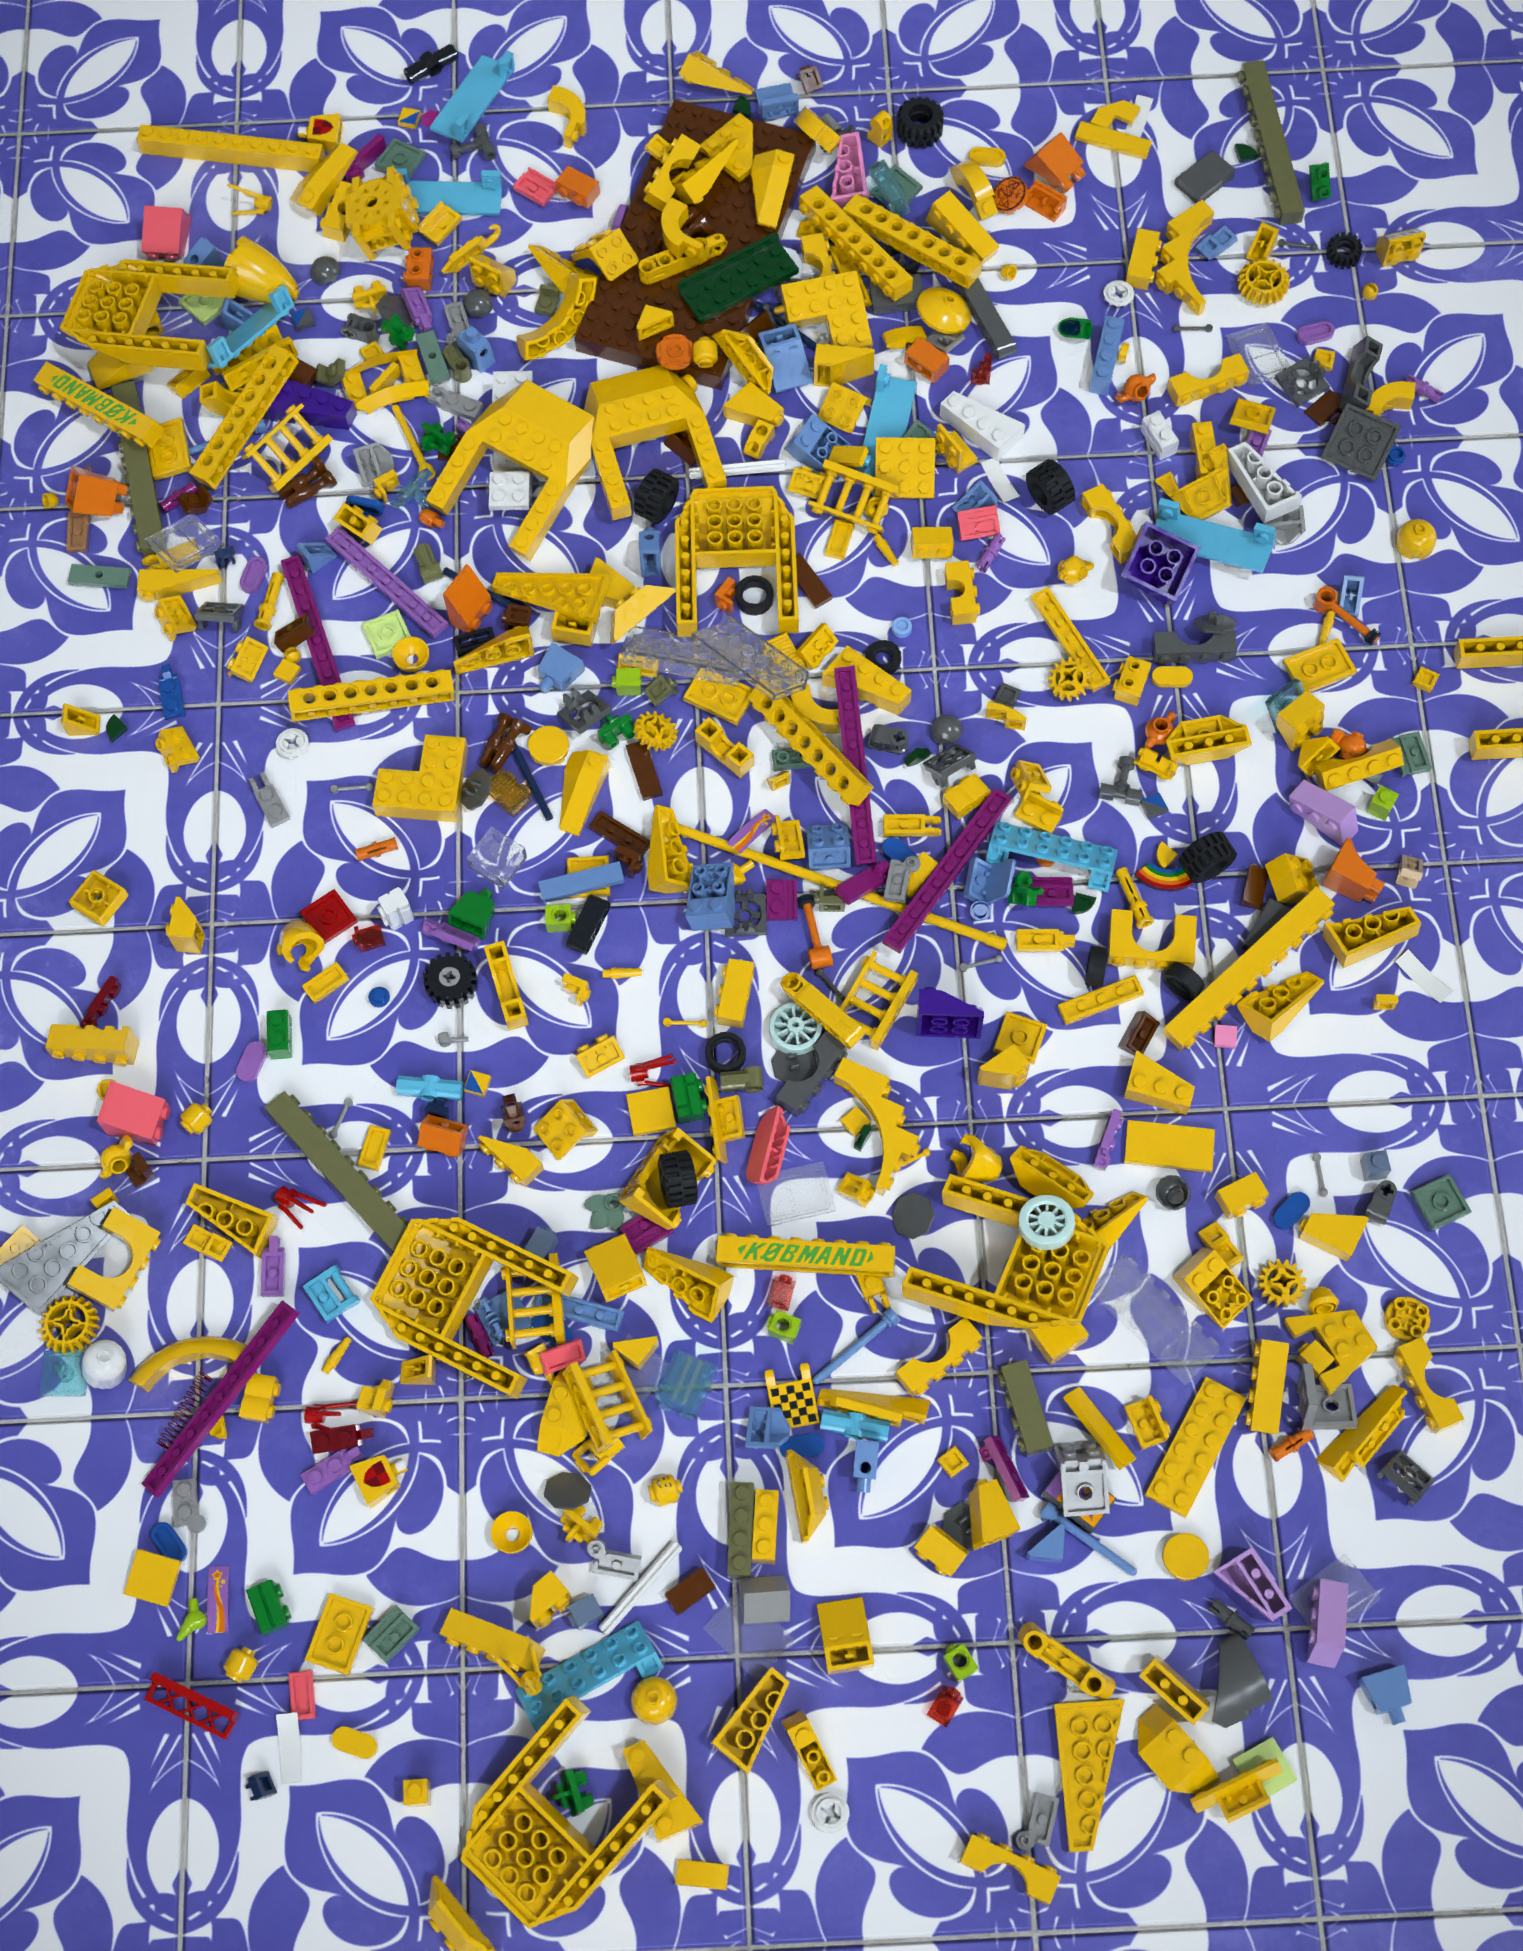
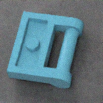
M337 1265L330 1267L303 1285V1288L327 1323L348 1309L355 1307L361 1301L358 1295L353 1294L341 1276V1270ZM333 1278L347 1300L341 1303L327 1283V1280Z

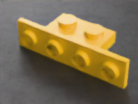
M707 1076V1084H705L704 1089L709 1099L707 1111L712 1125H710V1133L714 1138L712 1151L717 1160L726 1164L728 1163L726 1142L745 1138L741 1100L738 1095L720 1099L718 1082L711 1076Z
M1277 1758L1265 1760L1258 1767L1242 1771L1237 1777L1229 1781H1222L1208 1791L1197 1793L1190 1801L1197 1814L1219 1804L1229 1824L1272 1803L1262 1782L1283 1773Z

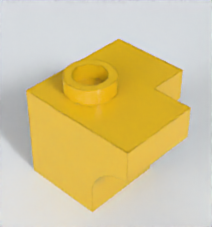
M383 1379L382 1383L377 1387L362 1386L356 1405L358 1411L385 1419L386 1414L391 1412L393 1400H391L395 1388L393 1382Z

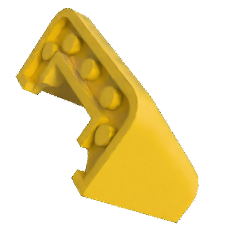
M680 1128L673 1129L663 1134L656 1141L619 1196L618 1201L625 1207L666 1230L675 1229L682 1221L680 1218L681 1212L679 1211L681 1207L669 1209L665 1204L658 1171L660 1154L687 1150L692 1157L697 1182L704 1177L708 1178L715 1170L713 1166L717 1159Z

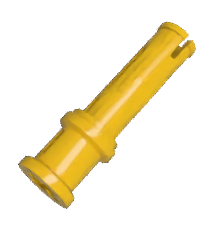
M279 572L272 573L264 602L258 608V618L253 623L256 628L263 631L271 630L272 617L277 612L275 605L285 578Z
M1127 867L1118 869L1115 875L1130 904L1129 910L1133 911L1137 921V928L1149 927L1155 920L1147 910V903L1141 900Z

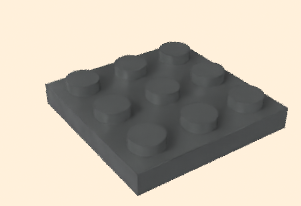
M1346 403L1321 459L1376 482L1402 426Z

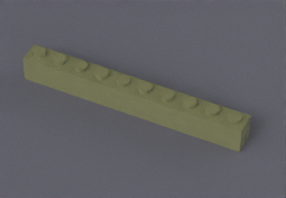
M1260 60L1242 63L1241 70L1238 71V82L1242 83V96L1246 98V111L1250 113V126L1254 128V141L1258 143V156L1262 158V171L1266 173V186L1270 188V202L1274 203V217L1278 218L1279 226L1302 223L1305 209L1265 62Z
M134 381L111 385L112 394H109L111 397L142 413L139 391ZM117 430V436L121 438V442H118L121 454H124V458H121L123 469L127 471L124 479L126 485L130 488V491H127L129 502L133 505L130 508L132 519L136 521V524H133L135 536L139 538L136 541L137 550L142 552L144 557L151 554L156 555L168 549L148 447L145 445L143 448L133 441L134 439L130 438L128 440L124 438Z
M283 1091L264 1107L268 1115L391 1252L394 1253L409 1222L404 1216L399 1218L395 1213L397 1210L389 1200L385 1202L381 1198L383 1194L377 1186L373 1185L371 1187L367 1182L369 1178L361 1169L357 1171L353 1167L355 1163L347 1154L343 1156L340 1153L341 1147L334 1139L330 1141L326 1137L328 1134L320 1124L316 1126L312 1122L314 1117L307 1109L302 1111L298 1106L301 1104L293 1094L289 1096Z

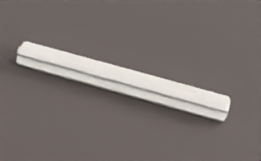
M785 459L722 464L725 476L783 471L786 470ZM698 467L689 468L690 479L702 478Z
M672 1541L599 1625V1629L605 1635H609L682 1551L679 1543Z

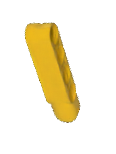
M720 233L706 238H695V240L704 244V257L701 261L690 258L685 253L681 258H678L669 249L647 257L639 263L640 281L644 284H653L705 263L708 259L722 254L727 246V240Z
M791 972L783 976L780 982L782 990L845 1047L851 1049L866 1035L864 1029L798 973Z

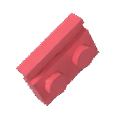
M528 167V171L523 173L513 184V189L544 207L555 195L556 183Z
M997 505L957 511L960 540L992 536L995 533L1001 534L996 509Z

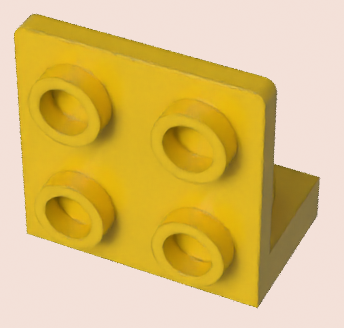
M832 382L817 417L848 433H853L864 405L870 406L872 399Z
M941 423L937 425L935 449L940 455L945 457L950 468H954L959 474L977 463L978 458L956 431L949 434Z
M574 1099L559 1100L533 1128L557 1160H562L582 1138L593 1137L599 1131Z

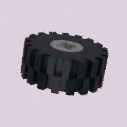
M446 952L445 957H442L441 954L437 955L438 960L436 961L432 958L429 961L430 967L426 965V974L423 973V983L428 997L431 998L434 1004L437 1002L438 1006L442 1008L446 1005L447 1009H452V1005H455L457 1009L461 1007L460 1003L463 1002L466 1005L469 1003L468 998H474V991L477 992L478 977L473 963L470 960L468 961L466 956L462 955L460 957L459 953L455 952L454 956H451L450 952Z

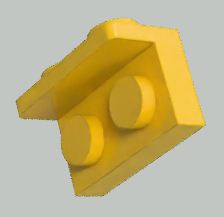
M801 466L800 469L794 468L788 491L817 500L827 474L824 472H819V475L811 473L812 469Z
M181 595L158 599L154 614L156 619H159L163 632L170 641H175L177 634L196 630L197 625Z
M821 623L796 652L802 658L804 668L815 669L822 663L824 657L834 650V646L839 641L827 624Z
M246 636L243 642L239 640L234 650L237 654L235 658H230L226 666L229 669L227 676L231 677L234 674L252 683L269 647Z
M1018 760L1015 767L1011 770L1010 777L1022 799L1026 800L1030 791L1050 793L1052 786L1040 764Z
M1030 791L1027 799H1024L1017 809L1014 818L1041 832L1045 831L1052 834L1063 817L1064 808L1055 801L1043 798L1040 793Z
M605 1033L595 1039L596 1043L590 1046L587 1043L576 1049L577 1053L573 1055L578 1060L586 1078H590L625 1059L614 1035L608 1036Z

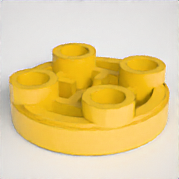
M540 727L531 734L528 740L529 753L537 764H561L565 761V757L569 752L568 737L558 727Z
M1397 1297L1385 1310V1327L1392 1337L1402 1342H1411L1423 1337L1430 1326L1429 1308L1415 1298Z
M1180 1533L1167 1541L1163 1548L1162 1560L1164 1567L1170 1575L1180 1581H1190L1200 1577L1207 1569L1209 1551L1206 1544L1198 1536L1190 1533Z

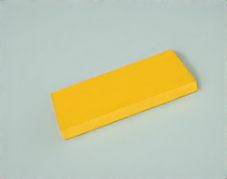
M1128 1120L1124 1163L1212 1173L1215 1129Z

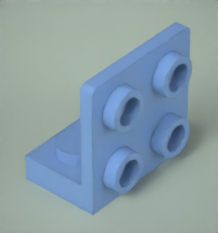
M791 83L755 89L763 121L799 114V98L797 93H793Z
M835 823L833 825L806 827L809 870L851 868L847 824Z

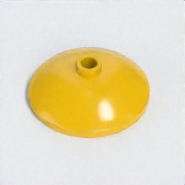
M931 287L925 289L917 299L916 307L919 316L929 327L938 332L959 334L965 331L971 322V310L966 301L958 293L948 288Z

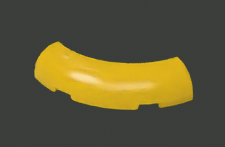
M570 273L568 289L564 300L550 320L534 331L516 335L518 351L525 361L543 357L553 349L560 348L571 339L579 328L588 304L594 299L597 277L584 273Z
M217 1336L183 1339L151 1355L135 1370L129 1381L149 1393L152 1387L170 1369L180 1364L204 1358H213L233 1364L247 1344Z

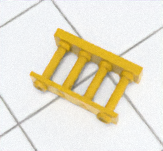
M277 325L266 329L264 335L254 339L252 345L241 350L239 356L229 360L227 366L220 369L212 367L216 376L222 374L228 389L232 392L248 383L273 344L289 350L295 357L299 354L292 339L289 336L283 339Z
M302 403L297 406L291 405L285 411L287 415L257 443H250L244 449L245 454L241 456L243 460L252 456L268 474L272 482L268 488L273 493L279 491L314 456L319 454L333 440L329 434L324 436L318 435L299 414L298 411L304 407ZM292 417L313 440L312 443L314 445L309 449L307 447L304 448L284 425ZM278 430L298 451L300 458L295 462L294 460L291 461L270 438ZM264 443L285 465L286 471L282 475L280 473L277 474L257 451Z
M825 459L822 467L826 471L825 474L827 476L817 502L811 500L808 502L809 507L812 508L811 511L819 515L826 513L867 528V532L874 535L878 533L884 534L885 530L879 524L889 498H892V496L898 497L900 493L899 486ZM838 475L844 478L845 484L835 509L824 506L833 480ZM857 482L862 484L864 489L852 516L842 511L852 485H855ZM876 489L881 491L882 497L872 522L862 520L860 518L871 491Z
M873 951L870 957H865L861 965L863 969L840 1009L846 1013L852 1004L879 1018L881 1023L878 1028H871L853 1019L871 1039L870 1047L878 1051L915 987L919 973L910 970L908 975L904 974L902 976L876 963L877 952ZM873 970L899 983L901 988L898 993H891L866 980L870 971ZM863 987L888 1000L891 1005L888 1010L884 1009L882 1011L857 998L856 995L860 988Z
M550 1253L549 1262L560 1266L558 1253ZM506 1266L501 1267L502 1280H506L509 1328L505 1329L506 1342L511 1343L512 1350L517 1349L516 1339L551 1335V1337H555L557 1344L566 1343L562 1294L544 1285L513 1289L512 1277L524 1275ZM540 1294L552 1295V1303H548L546 1306L514 1309V1297ZM547 1314L553 1316L554 1323H551L550 1326L519 1330L515 1328V1318Z
M613 1350L605 1359L606 1363L582 1370L578 1362L569 1364L562 1373L598 1454L607 1452L614 1444V1439L638 1432L641 1440H643L653 1431L651 1420L644 1412L624 1368L623 1359L618 1355L617 1350ZM610 1371L615 1383L594 1390L589 1389L586 1378ZM620 1392L624 1403L604 1410L598 1409L595 1402L596 1398ZM628 1411L633 1424L612 1431L607 1428L604 1419Z

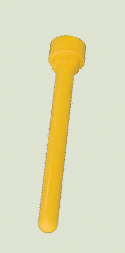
M397 404L393 405L394 415L419 464L418 473L423 481L433 479L436 475L433 466L426 463L400 407Z

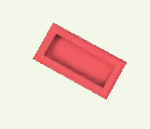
M579 1338L538 1352L542 1371L545 1375L567 1368L569 1364L586 1361L582 1341Z
M313 1670L288 1673L291 1713L297 1712L298 1721L317 1718Z

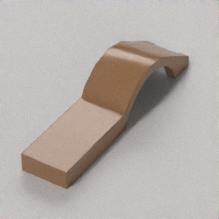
M86 466V470L92 472L91 466ZM71 510L68 512L66 545L68 553L88 552L90 514L73 513Z

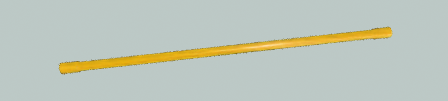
M678 823L681 830L679 835L834 890L836 886L843 883V881L750 848H746L740 854L727 844V840ZM874 892L861 898L901 914L908 906L904 903L884 901V896ZM930 913L924 921L983 942L1002 951L1005 950L1008 939L980 931Z

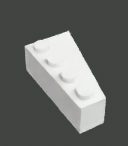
M1243 442L1228 449L1229 469L1263 523L1299 508L1302 495L1298 491L1295 492L1287 480L1279 477L1276 474V470L1272 466L1269 467L1248 443Z

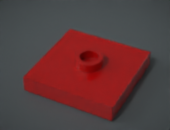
M335 889L299 911L306 923L311 925L324 939V944L358 923L354 914Z

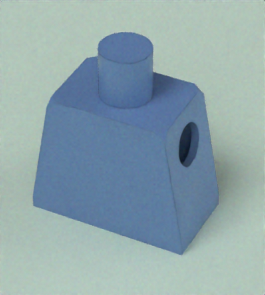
M203 237L197 241L183 261L184 264L223 267L225 264L217 249Z
M470 326L457 336L459 350L480 373H483L496 363L489 341L476 328Z
M647 527L644 531L639 532V555L642 577H661L659 531H655L652 527ZM647 554H653L654 559L648 560Z
M552 642L538 666V674L540 679H542L538 688L544 693H548L552 687L564 691L584 673V661Z
M856 1440L853 1478H858L856 1492L870 1493L871 1480H876L879 1442ZM863 1463L870 1465L868 1473L861 1471Z
M1404 1664L1364 1676L1357 1680L1376 1715L1388 1712L1393 1726L1406 1722L1402 1708L1412 1704Z

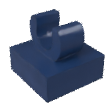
M234 546L214 551L216 559L221 558L220 564L223 568H225L224 560L226 558H230L233 565L236 564L235 558L231 556L236 554Z
M438 1098L436 1104L428 1102L425 1108V1117L427 1114L449 1120V1108L445 1107L447 1100Z
M269 1771L253 1774L247 1778L248 1783L245 1788H251L254 1795L250 1797V1801L269 1798L277 1794Z

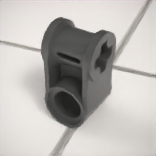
M354 313L348 314V320L340 330L345 337L367 344L379 340L380 334L373 319Z
M875 724L870 734L868 746L876 751L901 755L908 750V734L903 729Z
M1384 1180L1379 1183L1363 1216L1381 1225L1386 1224L1392 1209L1391 1206L1397 1194V1187L1393 1182ZM1384 1189L1387 1190V1196L1383 1195Z

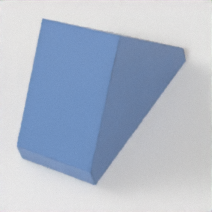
M230 298L224 299L220 312L225 329L232 331L254 314Z
M326 542L297 544L301 561L312 574L337 557V554Z
M1344 575L1339 587L1338 605L1353 617H1358L1365 577Z
M1061 1523L1028 1551L1025 1557L1032 1561L1061 1563L1064 1551L1065 1526Z

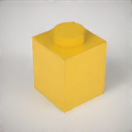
M1316 1339L1311 1344L1306 1342L1298 1350L1300 1355L1296 1359L1302 1366L1303 1364L1312 1363L1315 1379L1335 1360Z
M428 1779L403 1780L404 1806L407 1808L431 1806V1781Z

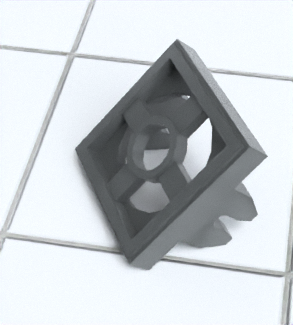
M1305 357L1278 373L1274 378L1297 408L1325 392L1330 387L1324 379L1325 368H1318L1320 365L1319 360L1311 362L1308 357ZM1304 369L1311 374L1306 377L1300 376L1296 370ZM1303 379L1306 381L1307 386L1301 388L1297 385L1296 381ZM1315 379L1316 388L1312 392L1309 388V382ZM1304 391L1305 394H1299L1297 392Z
M205 601L194 613V620H198L199 630H204V627H207V621L230 622L232 623L233 632H239L242 626L244 605Z
M571 688L572 698L566 693L563 694L565 707L557 712V715L563 722L581 735L611 713L612 709L590 690L581 695L580 692ZM590 702L589 707H582L584 703ZM576 710L577 716L571 719L570 714Z
M954 744L925 761L923 766L925 770L931 773L936 785H940L943 788L946 786L945 778L965 766L970 768V770L975 769L977 757L974 752L959 744Z
M750 888L746 890V893H742L741 889L736 890L735 904L742 902V909L734 915V920H738L739 924L733 925V928H725V937L767 935L766 895L754 894V891ZM748 902L756 904L760 912H752L748 908ZM746 911L751 914V919L742 921L739 915ZM753 919H760L756 926L752 923Z
M1400 1449L1376 1475L1380 1479L1385 1475L1411 1498L1408 1502L1411 1507L1422 1498L1435 1481L1433 1477ZM1394 1466L1401 1471L1402 1476L1394 1470ZM1406 1471L1410 1472L1413 1477L1409 1476ZM1409 1482L1415 1483L1420 1489H1415Z

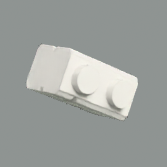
M1157 411L1144 417L1140 431L1153 451L1156 452L1159 460L1177 453L1179 440L1161 412Z
M397 887L390 891V894L386 893L378 898L380 906L377 907V910L385 926L389 925L395 931L402 927V924L406 925L414 920L409 902L401 888Z

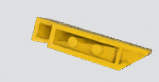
M1391 1385L1357 1418V1429H1346L1316 1458V1461L1341 1482L1345 1481L1355 1464L1364 1468L1403 1420L1405 1410L1401 1408L1402 1398L1407 1395V1390Z
M821 1388L816 1405L843 1413H861L866 1415L867 1418L890 1422V1425L900 1428L902 1419L925 1425L930 1400Z

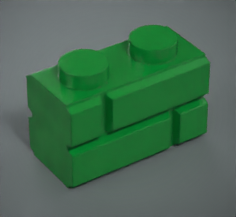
M285 1009L266 1011L267 1052L270 1058L274 1060L293 1058L292 1017L289 1011Z
M695 1073L671 1077V1088L679 1124L703 1120L704 1112L707 1111L706 1100L700 1097V1092L703 1091L701 1079H697Z
M270 1579L246 1590L259 1630L263 1636H268L290 1626L289 1619L292 1618L288 1605L284 1606L281 1600L284 1592L280 1583L276 1584Z

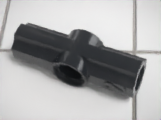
M448 44L434 53L431 51L424 52L420 56L419 61L404 68L403 73L410 84L427 75L431 77L437 76L445 65L458 59V54L452 44Z

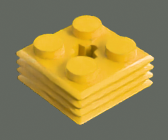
M93 870L68 902L72 908L104 927L129 895L125 888Z

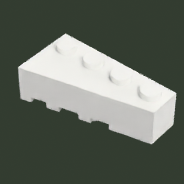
M955 391L940 403L939 416L997 462L1024 437V423Z

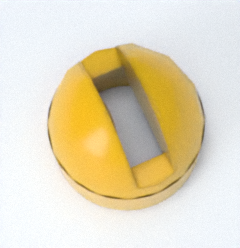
M1011 264L1004 265L1000 270L1001 277L1006 280H1014L1017 275L1016 266Z
M1375 283L1366 284L1363 288L1362 296L1367 300H1374L1378 294V286Z
M50 492L42 494V503L46 509L54 508L58 505L59 499L56 494Z
M289 647L285 650L284 657L286 660L297 664L301 660V653L296 647Z

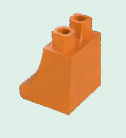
M1062 132L1048 141L1023 164L1027 169L1044 178L1054 188L1059 186L1064 193L1074 186V183L1069 178L1070 175L1076 182L1086 175L1081 167L1084 163Z
M72 466L65 503L73 513L112 517L113 514H123L124 503L115 500L116 495L126 496L128 486L118 482L115 478Z
M1347 837L1321 885L1358 903L1362 899L1374 903L1385 882L1375 878L1377 872L1361 859L1352 839Z

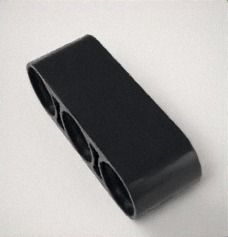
M592 894L589 895L566 942L567 948L584 955L588 954L609 912L610 901Z

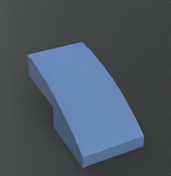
M1224 225L1213 236L1209 234L1196 246V249L1208 260H1211L1236 243L1238 237Z

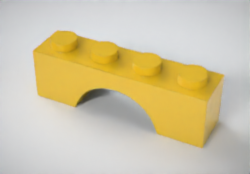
M681 134L679 139L674 138L669 147L672 151L670 154L666 152L661 161L663 164L662 168L657 167L652 176L655 179L653 183L648 182L643 191L646 193L643 200L663 212L664 207L676 190L670 181L669 172L675 168L689 169L701 145L684 134Z
M817 233L801 236V251L804 263L819 269L821 272L820 277L836 274L835 271L831 270L833 260L831 255L828 256L830 251L829 242L825 240L824 234Z
M1238 353L1222 359L1219 373L1214 377L1200 379L1193 377L1188 372L1170 377L1167 391L1176 407L1186 406L1193 401L1206 399L1210 395L1223 393L1232 387L1244 385L1247 383L1250 371L1241 354Z
M1102 483L1083 492L1080 504L1089 518L1106 520L1114 527L1116 535L1112 538L1110 550L1119 564L1127 561L1137 535L1133 530L1131 521L1127 520L1123 515L1121 506L1113 500L1111 491L1106 489Z
M1389 739L1372 745L1371 750L1362 756L1343 760L1332 758L1314 764L1317 783L1325 791L1403 766L1404 761L1401 746L1393 739Z
M504 940L484 946L508 1031L528 1026V1019Z
M967 1318L961 1319L948 1330L949 1350L943 1358L929 1363L912 1358L896 1371L895 1377L912 1398L916 1394L919 1396L924 1394L930 1388L928 1385L934 1380L938 1382L947 1374L946 1370L951 1366L953 1368L959 1366L964 1361L963 1357L969 1352L973 1354L980 1349L983 1337Z
M1423 1337L1399 1346L1394 1351V1360L1397 1366L1402 1368L1407 1386L1413 1389L1416 1395L1414 1397L1415 1402L1420 1409H1423L1426 1415L1425 1421L1429 1429H1433L1434 1433L1437 1434L1459 1425L1464 1420V1417L1455 1399L1438 1396L1426 1383L1425 1368L1433 1356Z
M979 1832L976 1836L973 1834L970 1836L960 1864L981 1874L988 1867L995 1864L1010 1865L1022 1875L1026 1886V1895L1046 1905H1050L1061 1876L1056 1874L1058 1870L1046 1864L1042 1868L1034 1864L1035 1859L1028 1855L1022 1854L1019 1857L1013 1854V1849L1005 1844L1000 1843L999 1846L990 1843L991 1838Z

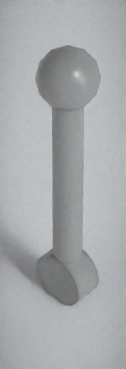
M367 783L366 785L345 787L332 785L330 791L333 794L347 790L366 789L371 791L373 784Z
M996 955L995 958L971 964L961 963L959 969L961 972H966L969 968L993 962L1000 963L1003 958L1001 955Z
M351 1098L344 1100L345 1106L334 1129L329 1133L332 1139L338 1136L337 1131L347 1109L353 1105Z
M1315 1153L1312 1156V1160L1316 1163L1321 1187L1320 1195L1325 1197L1328 1195V1190L1324 1185L1320 1165L1321 1155Z

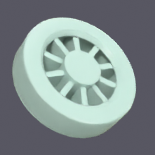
M795 1002L786 1003L777 1008L769 1021V1035L772 1043L778 1050L789 1055L795 1053L802 1055L812 1051L823 1032V1027ZM788 1035L787 1039L784 1042L781 1038ZM799 1038H802L806 1043L800 1044ZM792 1039H796V1045H791L789 1043Z
M1036 1196L1027 1201L1020 1210L1018 1218L1020 1234L1025 1242L1034 1248L1054 1250L1065 1245L1073 1236L1075 1230L1074 1212L1065 1200L1057 1196ZM1046 1206V1211L1042 1212L1039 1207ZM1049 1206L1055 1207V1209L1050 1212ZM1034 1210V1212H1035L1037 1215L1030 1214V1213H1031V1211Z

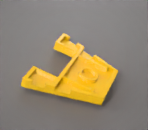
M1224 443L1208 451L1215 470L1179 489L1171 471L1155 479V482L1173 501L1180 503V509L1189 517L1206 520L1232 506L1227 446Z
M1355 1310L1287 1317L1284 1320V1324L1294 1339L1315 1330L1327 1351L1335 1358L1334 1362L1337 1367L1320 1374L1318 1378L1328 1395L1333 1394L1378 1348Z

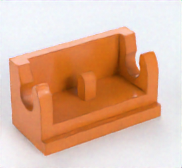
M1038 179L1028 189L1029 195L1024 205L1055 223L1066 210L1068 197Z

